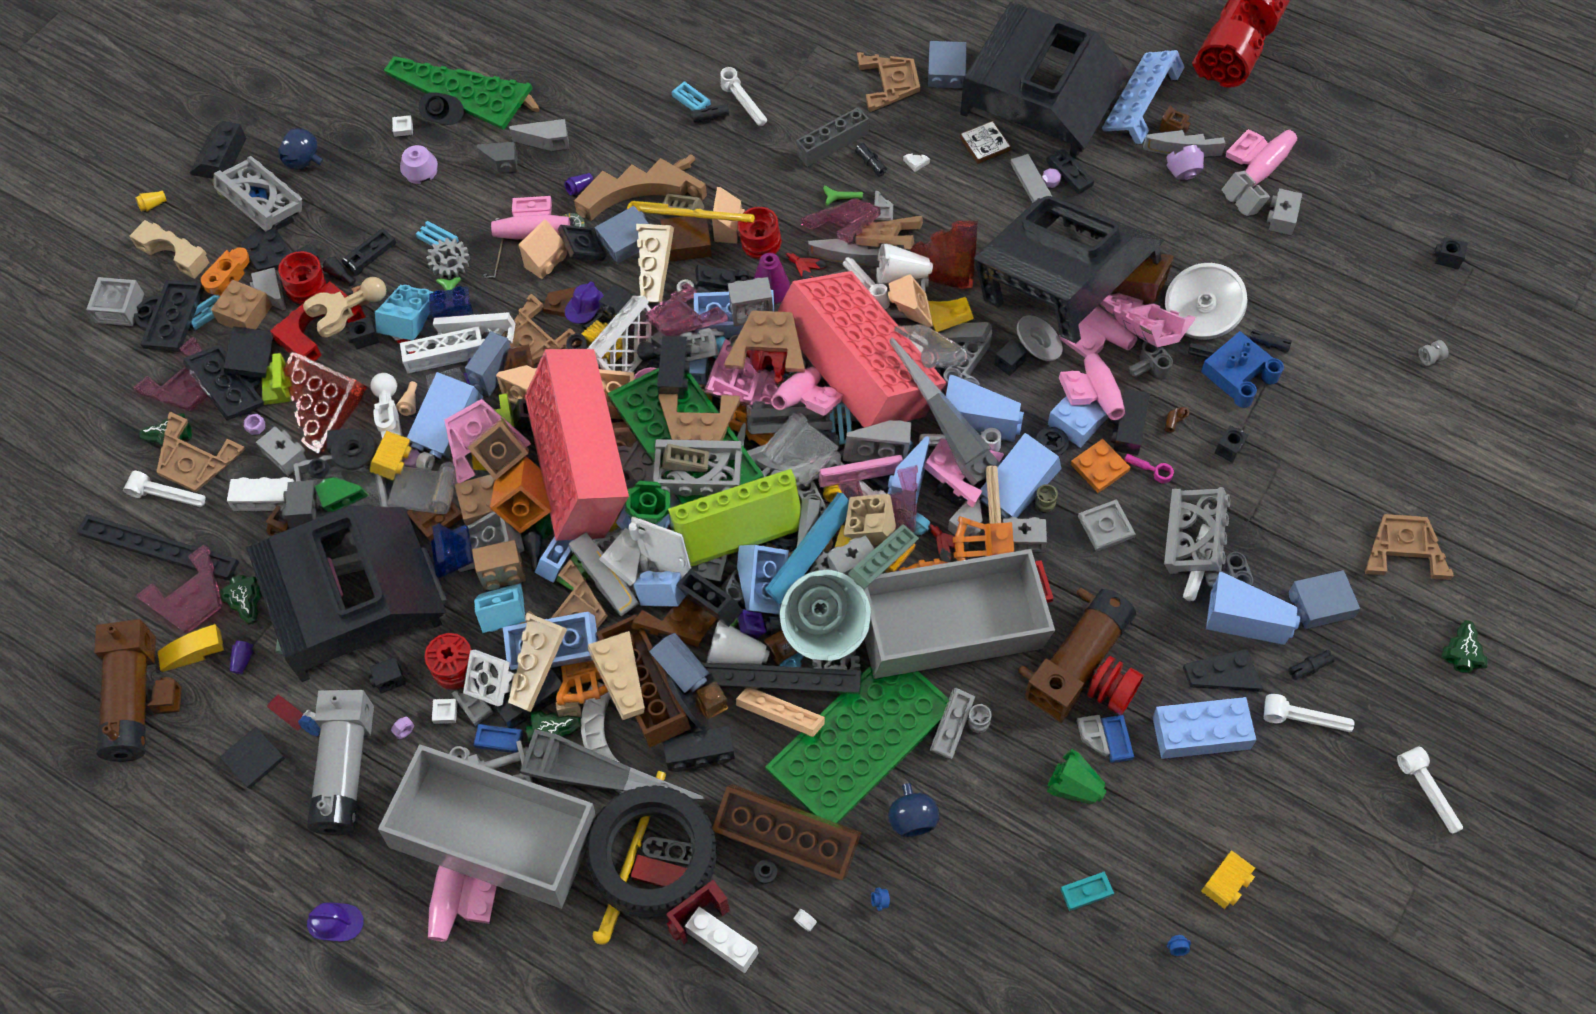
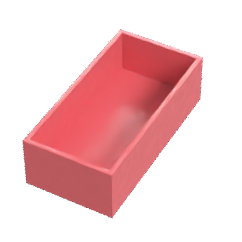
M852 271L792 282L777 312H792L801 351L830 387L843 394V403L860 424L865 428L889 420L907 422L925 417L930 407L889 340L893 337L940 391L945 386L946 381Z
M545 349L526 391L525 399L540 469L551 506L550 516L555 540H575L584 533H587L591 539L605 538L629 495L594 349Z

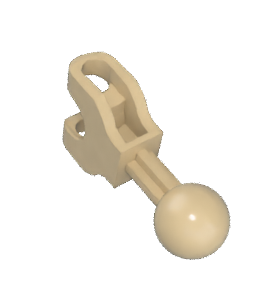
M369 277L362 282L359 291L346 298L343 297L341 292L335 294L318 293L306 300L303 308L311 317L322 314L326 315L318 321L317 331L322 337H330L342 331L347 319L353 316L351 307L365 300L369 302L382 300L386 294V285L377 277Z

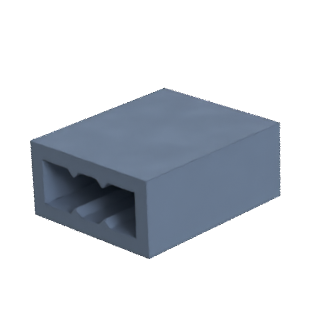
M930 41L928 87L963 88V79L966 75V42Z
M635 206L595 227L599 242L617 264L639 252L637 247L639 236L636 224H649L644 213L638 211Z
M490 331L465 367L471 386H474L481 395L484 394L490 397L499 384L496 374L504 371L508 350L511 348L508 338Z
M1344 570L1294 581L1289 590V598L1292 603H1295L1297 616H1300V622L1303 623L1305 629L1355 618L1360 610Z
M676 633L666 636L649 651L684 693L690 689L694 692L707 681L705 677L709 672Z

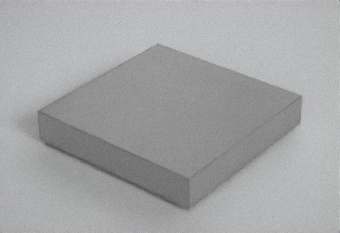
M1117 499L1078 514V518L1096 552L1135 538L1136 534Z

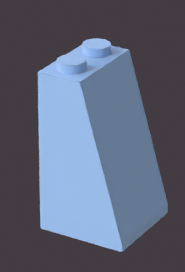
M437 372L407 436L412 443L411 447L420 451L427 449L430 451L429 454L440 459L442 456L449 458L452 452L444 419L483 399L480 392L474 386Z
M955 375L949 376L946 397L980 435L981 432L988 428H996L1001 433V440L1014 442L1016 434L1020 435L1024 412H1020L1021 403Z
M1026 433L997 468L1001 517L1004 519L1009 517L1017 518L1035 499L1038 488L1048 484L1062 469L1059 456ZM986 481L980 489L982 490L980 501L988 506Z
M1219 572L1211 589L1206 629L1283 645L1286 644L1289 638L1293 637L1294 630L1298 629L1300 622L1296 606L1228 574Z

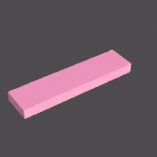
M901 455L820 469L819 484L820 487L895 474L896 467L903 459Z

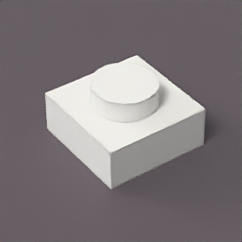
M411 115L392 117L394 137L413 135Z
M456 699L433 700L432 722L434 724L456 723Z

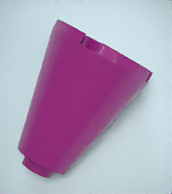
M766 253L759 260L754 279L768 277L770 289L773 290L774 304H778L783 301L790 288V281L778 256L773 253Z

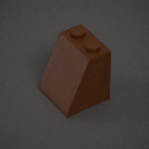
M1161 254L1162 260L1157 265L1153 263L1152 258L1147 257L1112 292L1143 300V305L1155 304L1168 279L1174 256Z

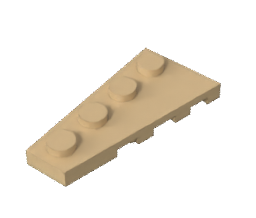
M636 224L639 236L637 247L640 252L638 264L641 269V275L639 276L640 296H645L649 301L648 303L662 304L674 227L671 225Z
M527 613L525 619L527 625L521 639L523 641L521 653H518L517 658L519 664L517 673L513 677L508 703L531 712L567 629Z
M628 631L588 644V651L622 720L644 713V703L630 632Z

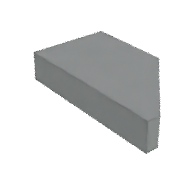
M875 191L873 222L893 220V204L883 198L879 191Z
M456 691L452 693L475 726L493 714L492 709L485 701Z
M1100 715L1077 718L1082 742L1103 756H1109L1110 752Z

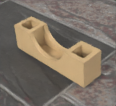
M144 220L130 235L136 248L149 255L164 250L175 252L174 262L178 269L194 279L210 263L206 257V252L201 247H194L186 239H179L174 233L164 231L156 223L151 224Z

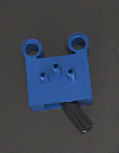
M1241 331L1219 349L1191 343L1188 349V354L1206 358L1201 372L1232 397L1237 406L1242 408L1249 407L1254 400L1257 389L1250 381L1255 376L1261 373V378L1265 383L1275 384L1278 382L1284 369L1281 360L1271 357Z

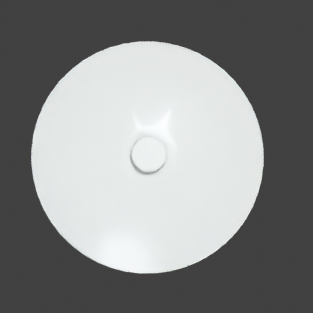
M1201 263L1183 270L1173 279L1166 293L1165 307L1168 312L1170 310L1178 311L1181 317L1185 318L1188 315L1195 317V321L1184 335L1194 339H1214L1233 330L1242 320L1247 308V292L1242 279L1232 269L1216 263Z

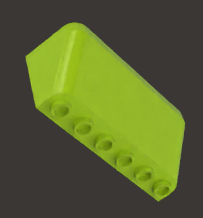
M788 469L669 508L668 513L670 530L682 534L690 566H696L737 552L740 545H758L799 531L801 506L795 476L792 470Z

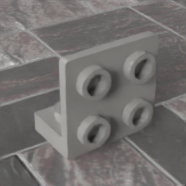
M706 328L698 330L699 333L688 332L680 334V336L687 337L688 345H692V355L688 357L687 362L717 356L718 350L715 337L725 336L724 332L717 331V328Z

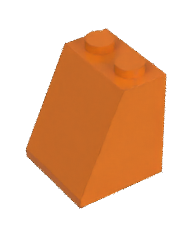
M526 456L494 481L490 509L520 534L551 512L541 470Z

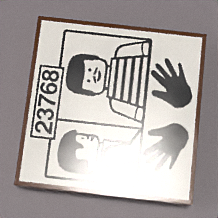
M993 121L960 133L961 141L977 164L1011 150L1010 144Z

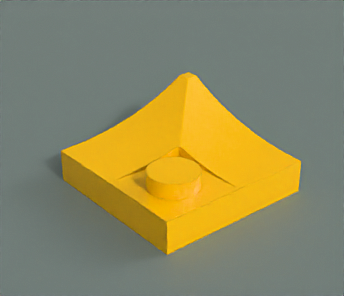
M966 297L951 301H928L936 333L974 319Z

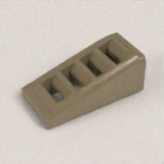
M667 193L662 203L668 204L670 208L704 210L701 198Z
M667 443L663 454L662 469L707 472L709 451ZM689 457H692V462L688 461ZM697 457L701 458L700 464L697 463Z

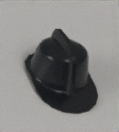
M430 92L425 94L419 102L421 116L431 122L453 125L458 123L464 114L461 101L451 95Z

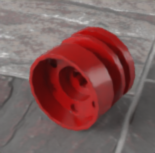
M753 207L746 210L743 214H753L755 217L754 222L738 221L742 248L746 255L754 259H760L766 253L776 254L782 244L776 214L765 207Z
M305 251L294 252L283 258L279 264V275L285 293L294 303L303 304L305 300L312 297L321 287L326 285L321 264L312 253Z
M446 633L437 636L427 646L424 656L426 665L437 684L449 690L464 688L469 654L472 650L467 640L458 634Z
M1109 656L1094 674L1087 696L1093 699L1099 691L1100 694L1097 702L1102 703L1107 696L1110 697L1108 708L1122 715L1137 692L1144 675L1133 668H1130L1123 675L1121 673L1123 663L1120 661L1113 669L1115 658Z

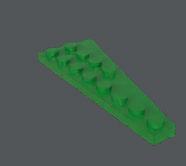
M395 56L384 69L386 75L426 94L437 92L456 97L461 101L464 112L502 130L506 128L533 89L530 83H518L512 79L510 81L503 80L497 76L487 77L481 73L461 69L452 70L446 66L436 67L430 63L421 64L410 59Z

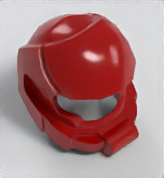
M751 350L750 362L756 372L760 373L767 365H772L774 367L773 372L775 373V384L778 385L783 382L786 371L787 352Z

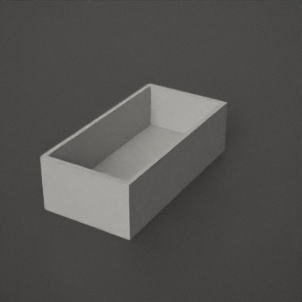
M1031 549L884 573L864 590L871 608L869 630L864 640L874 679L1043 649L1055 631Z
M419 744L378 830L391 849L562 909L586 853L587 837L590 834V827L597 818L593 803Z

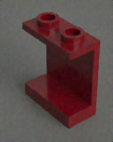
M714 880L666 914L669 920L666 925L675 941L680 939L684 945L688 942L680 924L689 919L698 907L703 908L712 902L722 916L730 911L727 897Z

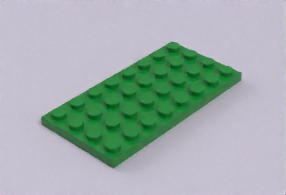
M659 368L607 393L608 399L653 464L655 462L656 439L671 440L658 397L657 382ZM691 373L686 374V378H688V391H684V399H678L677 412L719 413ZM728 426L723 441H739ZM743 445L740 485L764 478V474ZM697 459V463L700 464L701 459ZM729 460L726 466L735 470V460ZM708 467L707 472H685H687L690 476L694 477L695 479H698L707 474L709 471H711L712 468ZM673 470L663 473L662 478L664 480H674L672 477L667 479V475ZM722 471L726 475L727 480L722 478L719 481H732V475ZM675 495L680 504L704 497L702 495Z
M870 666L862 674L860 694L842 693L820 714L825 717V723L814 737L801 732L765 766V769L811 814L839 823L940 723L949 698L918 671L874 679Z

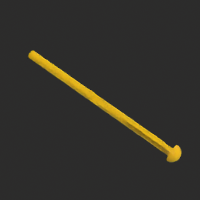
M631 201L627 206V209L635 206L638 211L649 214L754 222L755 219L753 214L670 208L668 204Z
M658 771L656 778L664 781L666 774ZM651 816L640 818L619 874L625 882H627L637 849L642 846L641 841ZM609 904L599 931L593 932L594 941L600 945L609 942L620 911Z

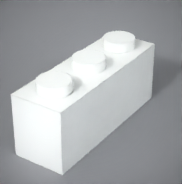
M244 477L231 479L227 502L233 511H273L276 506H280V511H282V508L286 507L283 493L287 491V483L294 482V480L287 477L280 479H269L266 477L260 479Z
M701 907L697 908L685 925L686 931L690 936L743 973L747 971L758 955L757 946Z

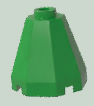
M638 481L635 487L627 490L629 497L625 502V511L630 520L632 517H636L658 525L669 514L670 493L667 490L664 491L658 482Z
M1070 749L1062 757L1066 760L1065 763H1058L1048 782L1046 792L1056 797L1088 804H1094L1096 801L1100 802L1106 794L1104 789L1105 782L1080 753Z

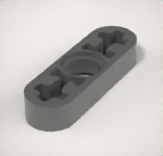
M650 837L644 841L642 847L645 857L666 863L688 867L691 856H688V861L685 860L687 856L686 849H690L689 854L692 855L690 843ZM656 844L658 849L664 850V845H667L665 849L666 856L664 857L663 852L655 850L654 854H651L648 847ZM674 847H679L683 851L681 857L677 859L669 855L670 850Z

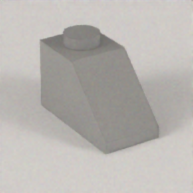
M275 268L252 273L253 282H250V286L266 292L272 306L286 310L280 278Z
M979 499L973 508L966 501L952 516L948 525V530L954 535L956 533L959 516L982 523ZM967 525L964 537L980 536L982 529Z

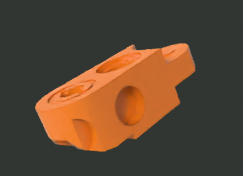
M245 248L232 249L230 252L226 250L201 277V283L205 291L221 296L232 280L238 282L245 274L243 270L250 262L249 254Z

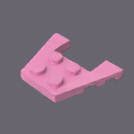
M483 399L444 419L458 483L464 482L476 475L465 456L471 452L468 449V445L499 419L502 418L526 447L531 444L528 439Z
M941 438L926 461L924 469L941 483L950 485L954 489L953 493L958 497L962 495L968 500L967 504L973 508L982 490L964 482L966 477L960 471L947 440ZM990 450L1000 463L1004 454Z

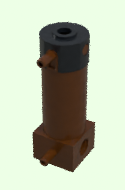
M1082 587L1079 588L1076 594L1089 602L1081 619L1050 660L1046 658L1035 673L1025 666H1021L1018 670L1019 674L1029 680L1024 699L1060 723L1064 721L1079 700L1082 688L1136 616V610L1125 597L1113 590L1101 589L1094 596Z
M141 619L96 625L94 653L102 660L97 756L103 760L126 762L137 760L145 754L147 665L155 664L156 636Z

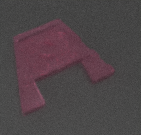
M851 199L845 203L802 217L801 222L803 226L811 229L827 221L844 226V228L836 232L837 237L842 241L850 243L853 240V235L855 233L859 235L862 232V227L865 224L869 226L881 215L880 207L859 199Z
M685 283L680 292H673L671 299L667 302H660L646 313L647 321L665 336H672L728 321L727 314L719 307L699 315L684 302L693 299L694 293H697L696 289L689 283Z
M194 337L180 347L182 353L187 357L202 351ZM186 366L163 386H159L150 377L146 376L133 387L141 395L187 411H192L208 397Z
M917 465L897 470L902 491L889 494L896 523L895 531L903 524L911 532L916 531ZM858 479L838 485L848 500L850 497L863 496Z
M202 545L189 555L190 560L199 573L165 599L154 584H150L136 596L180 630L189 633L222 608L217 582H215L213 576V563L210 562V549L208 546Z

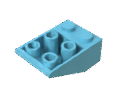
M400 285L375 311L376 333L414 340L423 329L437 293L428 289Z
M521 583L479 594L474 600L475 613L482 633L493 632L499 628L518 625L526 621Z

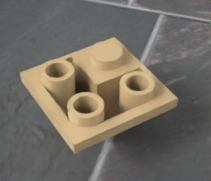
M889 494L849 498L844 529L845 537L854 539L866 535L871 545H880L895 532L896 523Z

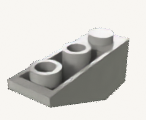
M565 119L509 126L514 142L550 151L569 149Z

